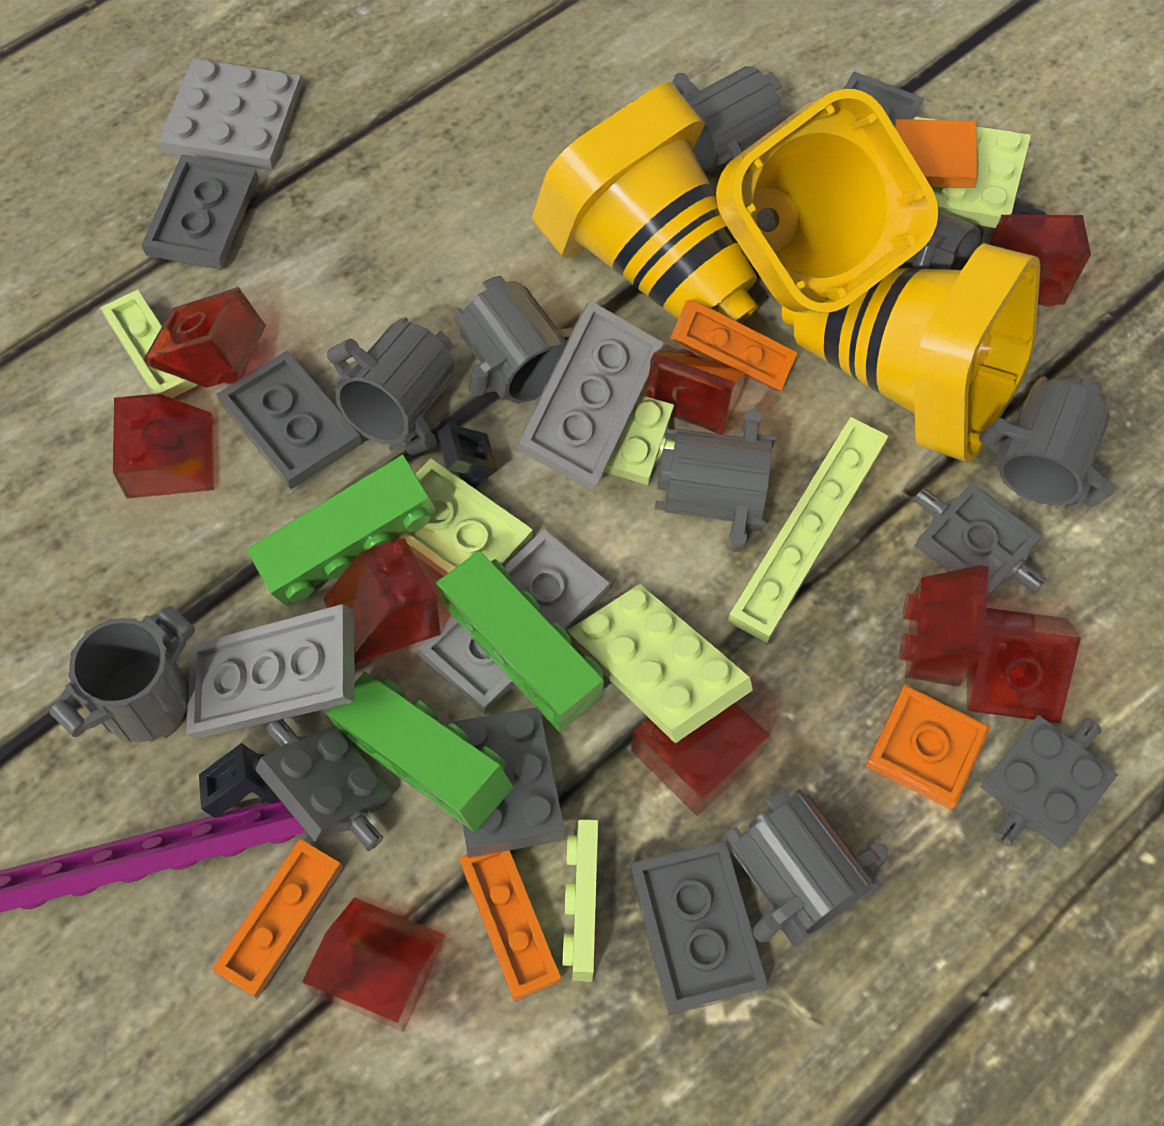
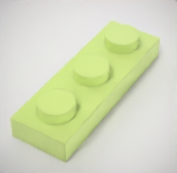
M139 290L100 307L105 319L159 405L198 386L194 375Z
M578 820L577 835H568L567 865L576 866V883L566 884L565 915H574V935L564 934L563 966H572V981L592 982L594 973L598 820Z

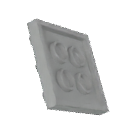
M192 58L158 140L161 152L273 170L303 87L301 75Z

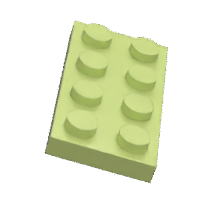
M641 584L567 630L572 644L584 656H590L599 665L603 674L674 743H677L753 691L750 677Z

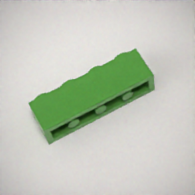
M401 455L246 550L269 592L284 605L296 603L309 597L313 593L314 587L324 581L337 579L347 574L352 569L353 564L365 556H373L385 551L392 544V540L407 531L414 532L423 528L429 523L431 516L438 513V510L405 457Z
M478 550L436 582L439 603L551 724L561 732L602 698L603 672L590 656L585 655L582 657L571 646L572 640L561 625L556 622L551 625L540 614L541 608L529 592L524 590L520 593L510 582L511 577L508 571L498 560L493 559L490 561Z
M364 671L354 682L355 702L331 707L326 712L327 716L346 739L475 833L513 789L511 782L503 771L507 766L505 761L486 746L481 751L472 746L470 737L455 724L449 723L447 727L437 721V715L422 701L416 700L412 704L404 699V692L390 679L385 677L380 682Z

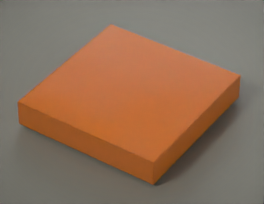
M896 119L895 129L931 187L975 188L977 180L976 121Z
M905 684L865 767L953 810L957 805L991 726Z

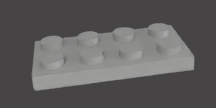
M590 300L584 307L515 449L589 490L595 488L661 350L663 342Z
M545 529L504 566L511 577L510 582L520 593L524 590L529 592L538 602L541 608L540 614L551 625L554 622L561 625L566 632L580 621L610 589V583ZM452 616L418 648L419 656L484 714L515 685Z
M343 604L190 645L186 735L200 739L355 702L354 610Z

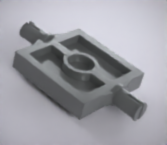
M972 482L959 496L948 500L946 503L927 490L926 487L914 499L913 502L934 516L930 527L919 537L915 546L985 601L1000 584L1011 580L1013 577L1031 590L1033 594L1046 581V578H1043L1025 564L1029 552L1036 546L1042 535Z
M1040 715L1035 718L980 786L998 800L1008 814L999 828L993 832L997 841L1011 828L1010 833L1001 843L1004 846L1010 847L1021 831L1026 828L1040 833L1059 849L1067 842L1118 776L1116 772L1094 757L1087 749L1102 731L1099 724H1096L1086 736L1084 733L1094 722L1086 718L1074 734L1070 736L1062 733Z
M284 719L272 721L267 726L266 731L274 738L281 749L261 757L255 770L314 842L333 832L351 830L367 851L377 847L384 837L366 817L371 812L385 806L393 794L392 791L335 725L310 736L300 737L292 731Z

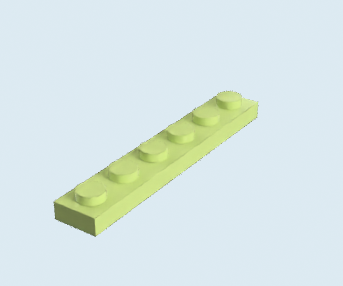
M852 417L849 418L729 614V623L768 643L881 453L889 437L888 435Z

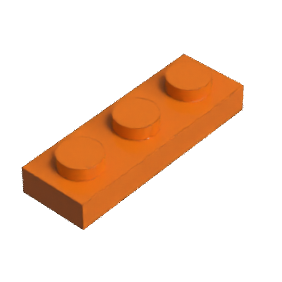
M686 300L670 337L671 340L776 391H782L798 353L695 300Z
M299 838L211 970L247 994L258 999L343 869L342 864Z
M510 850L468 858V855L459 857L460 865L513 1002L561 983L560 974Z

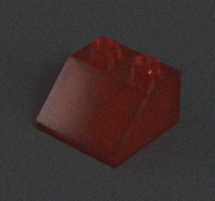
M1001 214L988 244L1038 257L1040 261L1038 305L1046 307L1064 305L1091 256L1083 215Z
M236 287L172 308L143 360L149 367L205 388L222 383L233 384L246 373L248 362L253 352L258 348V342L266 324L241 289Z
M665 345L655 351L651 357L646 397L673 404L672 417L723 435L741 396L745 373L699 357L692 351Z
M158 393L115 397L113 474L125 497L130 499L214 490L212 413Z
M405 538L361 551L323 598L326 608L343 604L354 610V663L441 635L437 595Z
M976 565L922 577L915 591L906 594L903 605V619L909 620L908 634H903L899 650V659L906 661L905 678L957 687L962 684L984 652L989 566Z
M976 606L967 647V710L1035 720L1040 715L1048 722L1061 723L1081 637L1068 618Z
M354 897L324 934L302 983L311 994L404 1033L444 941L445 934Z

